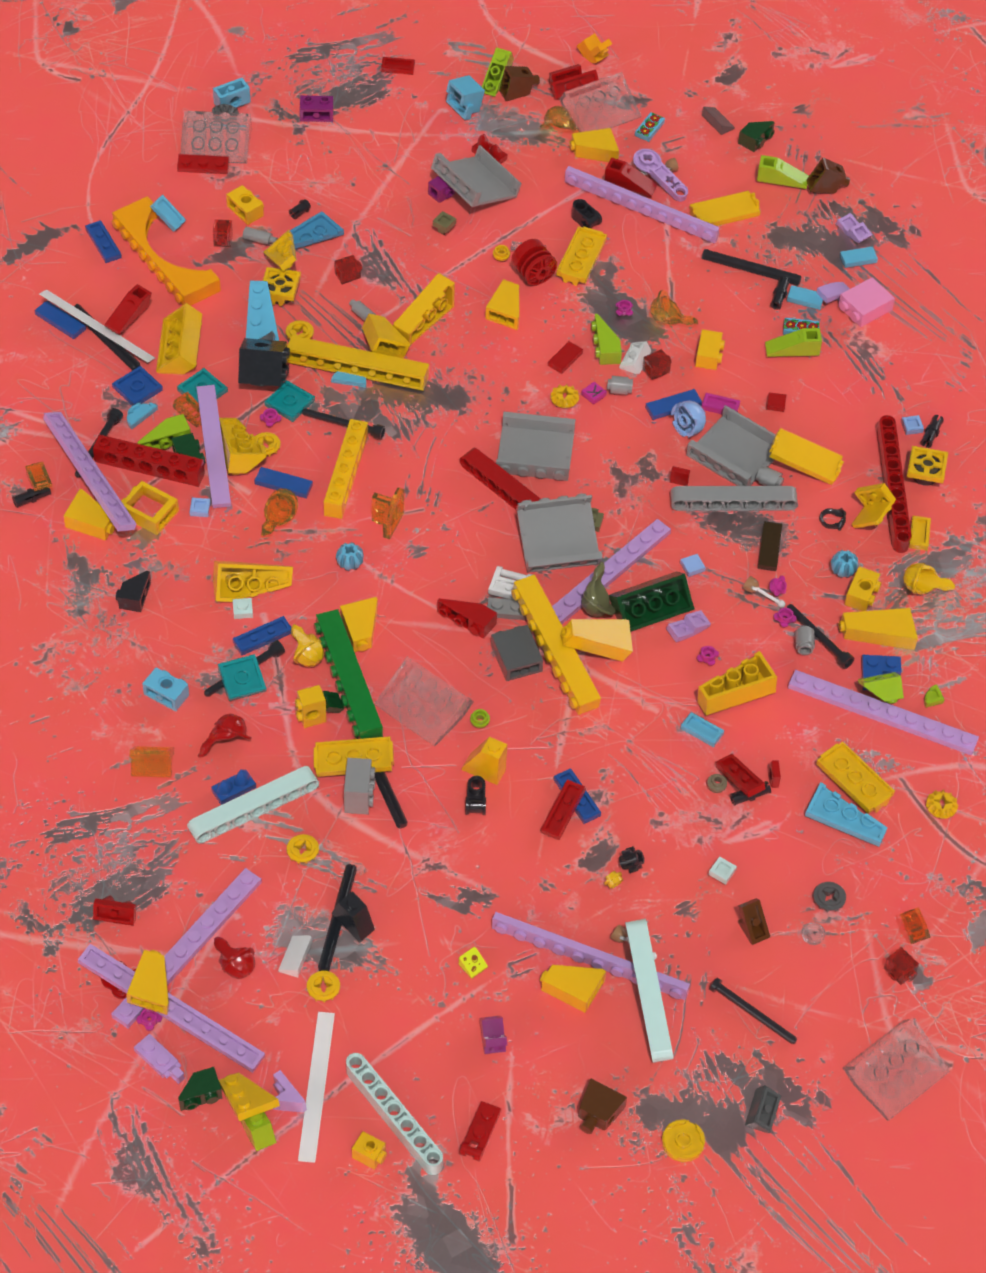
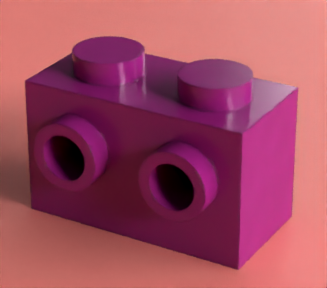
M300 95V121L333 122V96Z

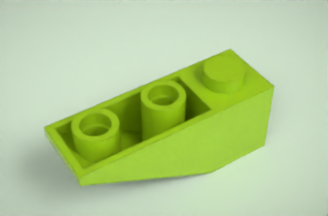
M496 47L482 84V88L485 90L484 94L496 97L500 90L505 66H512L514 61L511 51Z
M761 155L757 181L807 189L806 180L809 175L777 157Z
M595 314L594 321H591L592 332L595 331V334H593V344L597 345L595 347V357L599 358L600 365L621 364L622 350L619 337L598 314Z
M802 328L766 341L767 357L819 356L822 344L820 328Z
M184 414L166 418L139 440L137 444L167 449L172 447L171 438L189 434L191 430Z
M265 1112L241 1121L256 1151L277 1143L271 1122Z

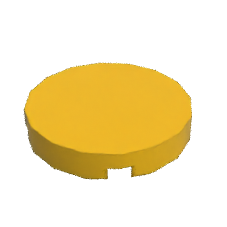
M685 1119L675 1120L668 1124L663 1132L662 1146L669 1157L680 1162H690L698 1158L703 1152L705 1136L699 1125Z

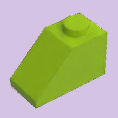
M896 672L858 679L859 684L886 703H896L898 699L904 698L901 675Z

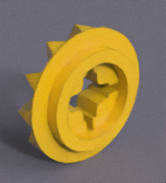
M294 321L286 327L288 340L291 339L292 335L308 339L313 338L314 328L306 321Z
M559 384L551 392V401L561 408L573 407L579 401L578 390H575L574 386L568 387L567 384L565 386Z
M270 432L259 433L255 436L257 443L261 442L264 444L265 441L269 445L268 448H265L266 454L269 457L273 453L277 454V450L280 449V439L278 436Z
M944 789L939 792L935 790L932 794H929L926 800V807L937 818H950L957 812V798H954L952 793H946ZM941 799H943V801H944V803H945V806L943 807V809H942V806H941V803H940V800H941Z
M300 834L294 836L287 844V855H289L291 861H297L298 864L300 862L307 864L309 861L315 860V857L319 854V844L310 835ZM305 844L307 851H304V853L300 854L299 849H302V847H304Z
M318 971L312 974L307 981V991L309 996H312L315 1001L320 1000L325 1003L326 1000H333L339 994L340 981L332 972ZM322 981H324L327 987L325 992L318 988L321 987Z

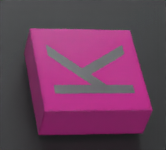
M593 382L581 391V395L592 404H595L607 395V391L596 382Z

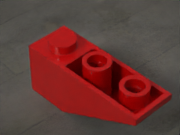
M611 157L605 168V181L629 191L652 197L657 187L655 182L628 162Z
M138 284L135 285L125 295L104 326L119 335L149 307L152 292Z
M442 598L437 600V612L443 617L453 620L458 626L468 629L473 635H478L484 639L497 624V612L481 603Z

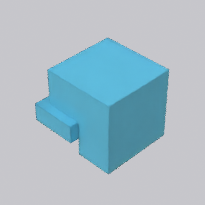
M470 75L452 79L448 82L446 102L464 120H468L471 118V114L480 111L485 90Z

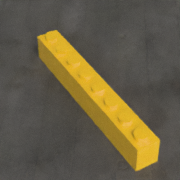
M293 335L287 345L290 348V356L287 362L331 372H344L363 376L369 380L422 391L429 378L428 363Z
M535 574L514 581L513 590H511L512 597L515 601H518L521 614L526 616L529 629L534 631L538 646H542L546 661L551 663L554 676L559 678L561 682L560 685L563 693H567L571 708L575 709L578 715L599 708L601 697L576 650L563 646V637L561 636L563 626Z

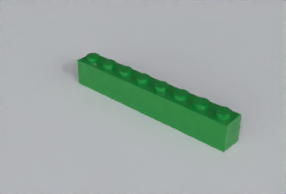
M339 610L316 614L314 629L316 634H320L319 639L326 650L324 655L326 662L331 664V675L336 677V689L342 693L341 702L343 707H347L346 715L348 721L353 723L352 732L354 737H358V739L383 737V726Z

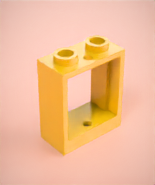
M142 480L137 486L132 488L131 493L126 498L121 500L136 522V525L155 535H158L179 512L178 499ZM143 495L163 505L153 518L133 508Z

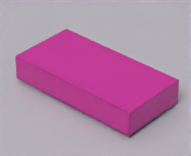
M706 393L701 407L705 411L723 415L725 405L738 412L740 400Z

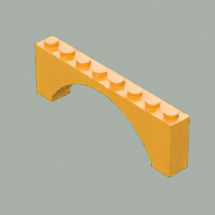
M148 196L112 212L113 227L120 231L123 239L127 240L131 248L137 251L140 259L147 263L150 271H154L158 280L165 284L167 291L174 295L178 303L182 305L187 303L191 306L221 292L220 279L211 269L193 270L179 267L165 261L152 250L147 241L150 226L158 216L150 207L153 202Z

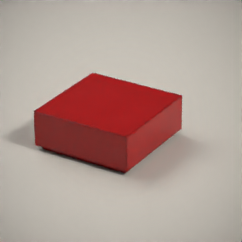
M769 392L766 410L784 412L786 394Z
M672 466L670 483L688 486L690 470Z
M772 760L770 763L769 777L772 788H779L781 779L779 760Z

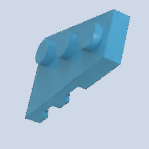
M322 211L290 230L293 234L295 249L344 235V229Z

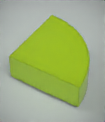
M937 684L932 686L925 695L924 704L926 708L944 703L945 699Z

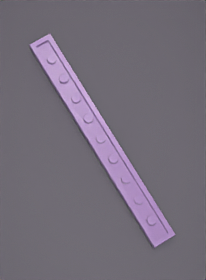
M568 166L565 171V182L712 243H716L718 240L720 228L718 226Z
M61 412L44 413L43 420L117 531L135 530L136 522Z
M656 519L604 563L605 570L601 579L605 588L671 534V528L659 519ZM593 573L552 606L561 624L565 623L582 608L583 592L586 591L587 585L592 580Z
M798 670L794 671L788 685V689L971 756L979 739V736Z
M245 868L164 956L167 986L262 883L260 877ZM126 997L111 1015L113 1019L129 1029L145 1008L127 1003Z
M495 912L493 916L492 929H495L500 934L511 935L519 941H527L538 948H546L557 955L570 957L576 962H583L591 965L593 968L604 969L616 977H623L637 984L633 962ZM657 972L661 992L669 994L675 999L686 1000L690 983Z
M89 944L78 958L80 965L127 994L135 971L92 944ZM168 993V1014L156 1012L252 1073L265 1057L264 1052Z

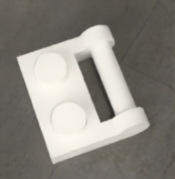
M497 566L488 589V594L513 599L511 590H513L514 581L533 574L528 573V575Z

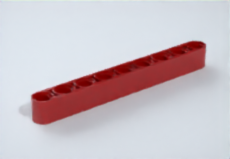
M884 415L879 421L877 437L883 482L896 498L891 510L888 511L891 543L894 551L904 553L909 548L911 528L896 421L892 416Z

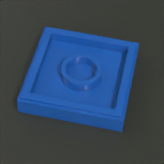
M141 366L112 383V387L132 406L137 403L142 404L163 391V386Z

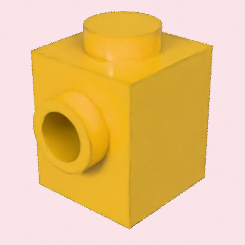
M364 1131L352 1147V1158L374 1170L378 1164L384 1162L387 1156L386 1143Z

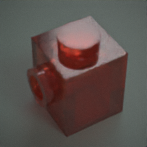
M215 219L213 227L214 246L231 247L233 238L232 220Z
M354 255L334 261L335 274L341 284L361 278L362 265L359 260H356Z
M661 349L644 356L642 369L651 380L670 373L672 361L670 356L666 355Z
M900 947L886 959L884 969L888 972L891 979L902 985L906 981L911 982L917 976L919 963Z

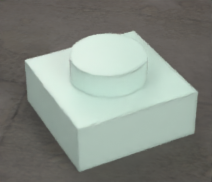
M252 598L233 599L234 619L253 618Z
M719 856L709 870V875L726 885L735 873L737 866Z

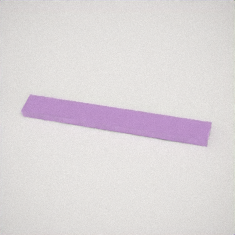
M215 385L198 386L197 395L212 507H230L231 500Z

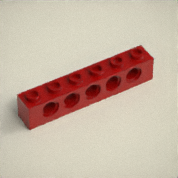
M100 434L93 446L94 460L97 463L196 487L200 486L205 474L204 459Z

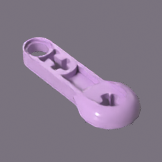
M641 149L634 154L633 162L639 171L649 174L676 201L686 200L688 188L662 163L658 153L651 149ZM676 191H683L684 195H678Z

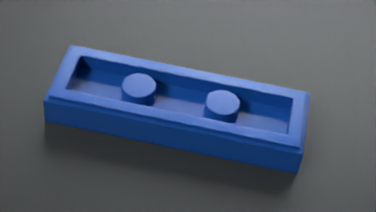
M101 220L85 225L88 235L105 263L122 258L121 252Z
M45 301L35 310V315L72 339H75L86 330L85 324L49 301Z
M692 389L646 403L645 408L652 420L671 415L672 408L677 403L690 400L702 406V401L696 390Z
M264 467L260 468L254 480L256 485L306 499L313 486V481Z
M282 616L234 637L233 643L241 656L275 640L290 635L291 626L286 618Z
M571 768L555 775L553 779L560 790H562L567 779L581 784ZM585 791L575 810L583 824L601 816V811L588 792Z

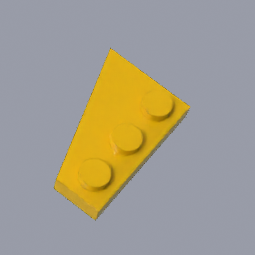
M287 230L263 252L283 271L292 267L293 262L297 260L293 234L290 230Z
M239 1072L219 1080L220 1087L238 1121L280 1106L278 1098Z

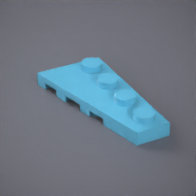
M250 280L246 338L260 339L273 331L276 336L275 341H279L268 281Z
M820 782L805 813L806 817L880 847L888 827L869 814L859 811L853 803L849 804L843 800L837 792L827 789L826 785Z

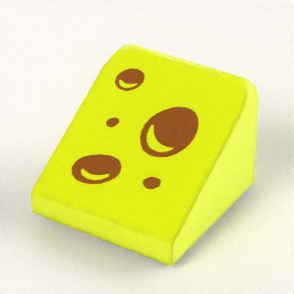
M475 946L459 957V966L471 979L488 968V965Z

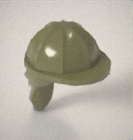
M600 562L595 568L592 580L587 585L586 591L583 592L582 607L587 614L594 617L603 616L605 613L608 615L615 614L614 607L609 603V595L601 582L605 570L604 562Z

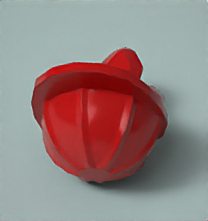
M225 714L220 717L214 724L215 727L210 732L209 737L201 745L198 757L206 756L215 741L231 739L238 735L251 740L252 737L246 735L247 727L244 720L234 714Z
M222 937L214 938V946L221 952L219 963L222 970L234 978H244L250 975L255 967L254 949L251 947L232 948L228 941Z

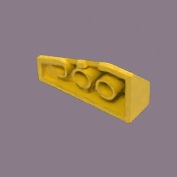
M219 418L225 464L228 473L238 475L249 472L266 458L267 454L264 445L261 442L257 443L255 436L248 434L246 427L237 418Z
M214 561L213 585L215 601L233 602V599L258 596V594L292 586L293 567Z

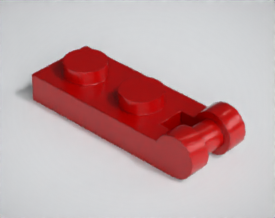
M481 1101L465 1140L460 1147V1155L472 1156L476 1161L481 1160L500 1116V1107ZM471 1144H474V1145H477L478 1147H477V1149H476V1148L471 1147L470 1145H471Z

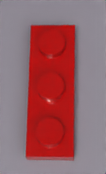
M595 69L552 82L550 85L554 99L600 86V82Z
M178 155V172L228 174L229 156Z
M733 754L715 761L716 768L746 796L751 797L765 790V783Z
M567 779L541 828V833L560 840L586 791L585 786Z

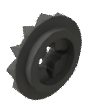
M220 104L212 108L213 116L223 121L235 120L239 114L237 108L228 104Z
M823 882L814 890V903L818 904L819 909L823 908L827 912L830 910L836 912L839 908H843L846 901V893L840 885L834 882ZM834 893L833 900L830 899L825 901L826 896H830Z

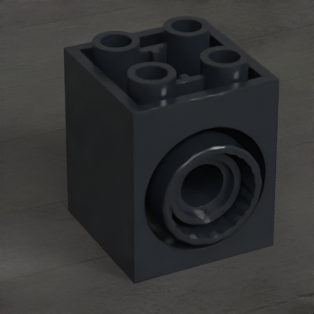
M244 338L239 348L238 383L254 386L281 387L283 381H286L289 375V365L286 364L290 356V348L287 347V342Z

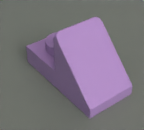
M281 1070L273 1074L275 1082L273 1086L279 1094L276 1098H278L280 1106L273 1109L305 1112L307 1110L305 1100Z

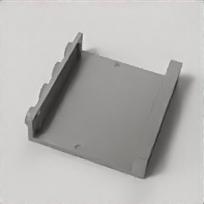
M481 145L478 146L475 157L455 161L447 160L441 153L435 154L431 169L471 207L517 198L522 184Z
M725 405L723 416L698 442L691 440L688 443L686 456L736 486H751L756 481V475L760 467H769L775 461V459L769 457V450L775 434Z
M504 411L496 464L510 475L568 481L576 419Z
M578 494L576 497L560 496L552 500L550 498H542L535 502L524 500L518 503L517 516L527 573L600 564L603 557L602 551L598 549L591 508L592 495Z

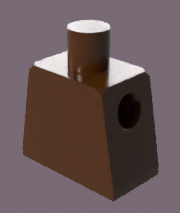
M505 66L499 91L505 101L525 97L531 93L532 85H539L540 78L538 75H533L528 67Z
M822 157L806 181L810 192L834 194L840 186L847 187L850 183V178L846 176L842 165Z
M591 1078L579 1108L578 1117L584 1120L580 1126L581 1130L587 1134H592L595 1127L606 1130L625 1109L627 1097Z

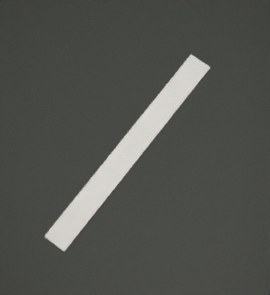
M45 290L39 293V295L147 363L155 359L149 353L108 329L52 292Z
M318 1012L306 1097L307 1110L304 1112L298 1161L315 1163L335 1013Z

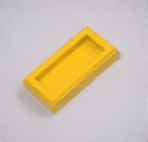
M912 516L909 548L928 551L931 518Z

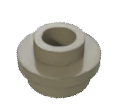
M713 774L708 778L707 785L712 792L721 793L727 787V779L723 775Z

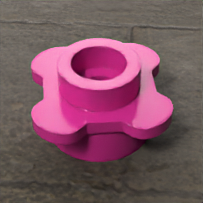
M621 300L616 303V314L618 316L633 315V304L630 301Z
M268 408L260 415V420L264 421L266 426L271 427L276 422L281 421V416L278 415L275 409Z
M784 576L773 578L770 581V590L775 596L786 593L787 584Z
M781 608L778 613L774 614V619L778 620L782 627H787L788 624L796 622L797 619L789 608Z
M704 646L701 648V653L697 656V660L712 666L715 664V659L719 656V652L712 646Z
M145 1008L136 1020L138 1024L144 1025L147 1031H151L158 1022L162 1021V1016L155 1011Z

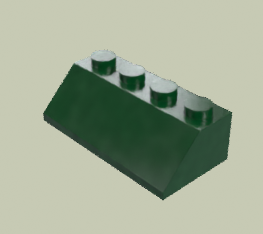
M677 571L609 595L611 605L615 609L616 618L629 620L630 632L694 610L686 575Z

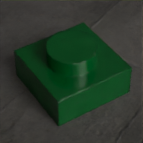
M323 691L326 699V711L340 713L344 707L339 694Z

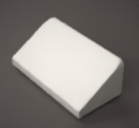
M647 341L631 343L619 368L634 374H640L651 353Z
M292 936L278 972L299 977L312 945V936Z

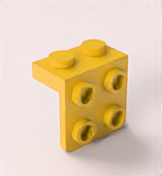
M885 483L859 487L854 492L864 507L853 521V528L879 525L886 513L891 510L896 498Z

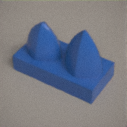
M240 769L236 775L211 786V790L222 805L255 789L256 783L247 770Z

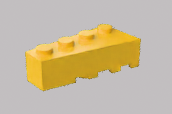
M438 273L394 322L393 326L408 340L410 345L454 307L455 282Z
M758 651L751 659L746 658L741 661L739 666L731 667L722 676L718 675L699 686L698 704L705 715H709L776 693L777 676L762 653Z

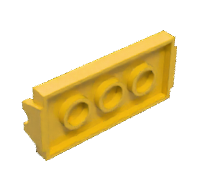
M749 190L693 203L689 206L691 216L715 226L760 216L759 200L756 199L755 193H750Z
M578 226L557 268L556 275L561 276L565 283L572 282L575 286H577L578 282L586 284L607 240V234L591 228Z
M782 428L775 434L769 450L770 458L830 485L839 476L844 463L842 455Z
M389 736L315 742L314 769L317 777L346 775L347 758L372 759V767H375V772L392 771V766L394 765L393 741H391Z
M844 742L835 744L821 754L816 764L868 814L872 811L877 813L883 806H887L891 797L894 796L895 790Z

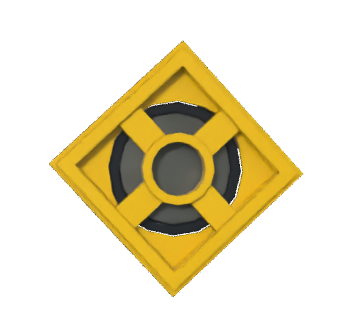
M271 267L266 268L263 281H268L272 305L279 304V306H282L290 301H294L301 272L283 271Z
M912 446L907 477L913 478L918 484L926 486L936 482L943 484L948 452Z

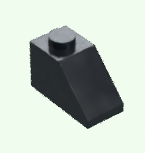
M150 571L140 573L122 583L121 588L116 592L119 609L142 612L151 585Z
M353 891L338 902L332 912L359 942H362L375 930L367 906Z

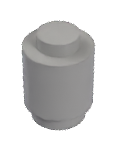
M612 376V379H608L607 390H610L611 394H632L633 379Z
M760 467L756 475V480L764 486H782L784 482L783 474L769 467Z
M801 626L795 631L796 649L799 654L809 655L815 648L814 629L809 626Z

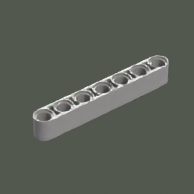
M676 486L670 491L671 506L676 511H790L798 507L797 491L793 486Z

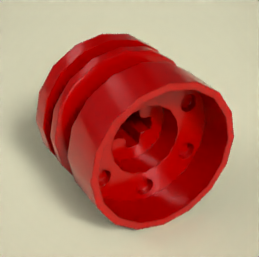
M538 239L524 241L515 249L512 255V264L522 274L528 284L533 286L546 282L557 269L556 259Z

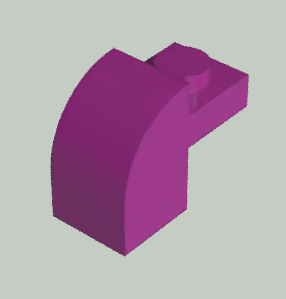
M503 1017L480 1018L484 1053L506 1052V1046L508 1045L507 1037L504 1035Z

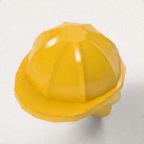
M925 563L910 565L903 576L905 586L913 594H927L934 588L943 591L955 589V584L950 579L940 578L935 569Z
M293 624L291 634L298 641L293 661L305 667L318 665L324 656L322 641L314 634H305L302 627Z

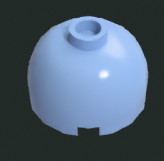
M689 400L673 406L671 416L674 415L675 420L672 423L681 436H688L689 438L703 430L706 423V415L704 409L698 403Z

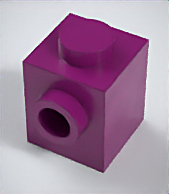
M440 176L428 182V194L439 203L455 194V190Z

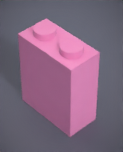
M871 277L842 293L838 306L853 322L862 327L892 311L895 298Z

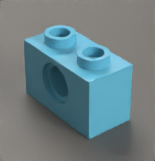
M243 78L213 88L214 104L216 106L228 104L236 108L250 103V87Z
M157 667L142 683L144 695L174 711H177L189 696L188 684L183 679H177L166 670H160Z

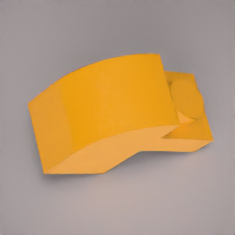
M594 33L579 43L577 48L585 59L591 63H597L609 55L607 53L609 51L608 47L612 45L610 39H607L601 43Z

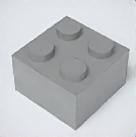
M347 758L344 786L345 813L369 815V807H373L374 803L373 790H375V767H372V759Z

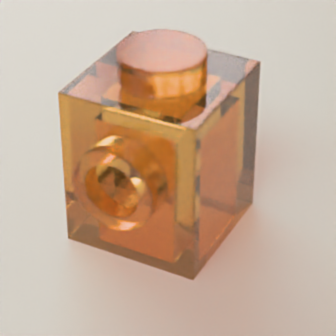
M919 907L900 914L904 930L911 944L930 938L927 924Z

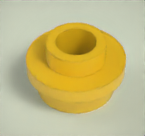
M498 245L493 250V257L499 261L507 260L510 257V251L507 246Z
M611 872L605 877L606 881L604 884L610 889L615 888L624 881L622 873Z

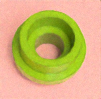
M477 709L471 714L470 721L473 726L484 728L489 724L490 716L485 710Z

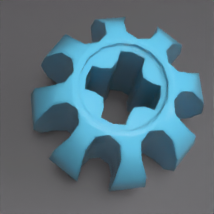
M352 542L341 545L336 553L338 565L348 571L359 568L364 559L362 548Z
M849 550L838 551L831 559L832 571L841 578L852 576L859 567L857 556Z

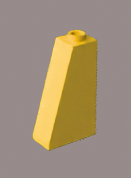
M910 608L845 612L838 623L839 631L843 633V637L846 640L915 650L918 640Z
M571 619L561 631L563 646L622 662L633 652L629 620Z

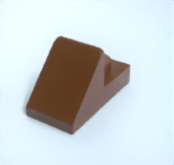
M755 898L738 905L742 919L738 920V924L749 942L754 945L770 938L760 900Z

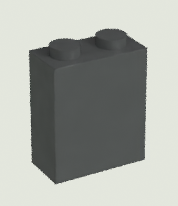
M528 625L517 626L513 629L499 631L491 635V647L506 681L543 672V658Z

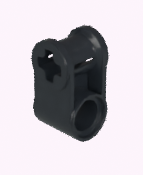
M577 199L573 202L571 217L580 226L592 228V226L602 223L600 213L585 200Z
M472 776L468 780L466 814L482 813V815H486V783L481 776Z

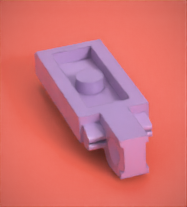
M148 1034L134 1046V1051L162 1078L165 1077L167 1079L171 1077L178 1084L185 1079L178 1060L151 1034Z

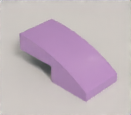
M851 213L838 219L836 222L839 228L857 243L873 235L863 222L858 223Z
M834 282L818 287L816 293L827 304L836 299L839 301L840 295L850 288L844 282Z
M700 610L686 614L684 620L669 623L666 629L675 642H679L710 627L711 623Z

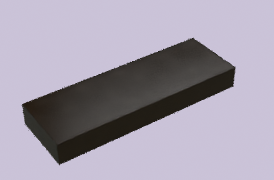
M764 521L758 569L777 570L782 524Z

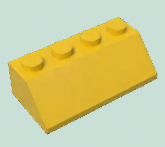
M187 303L163 319L156 372L159 374L184 375L188 371L193 370L197 365L202 313Z

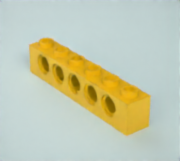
M354 419L349 421L324 499V516L343 518L368 438V422Z

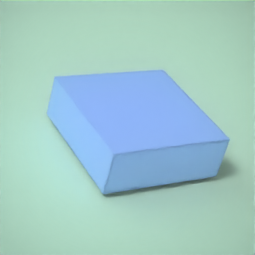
M919 415L902 417L901 423L906 435L923 433L924 427Z
M192 497L189 511L190 516L208 517L211 500Z
M698 554L680 560V564L688 577L705 572L706 567Z

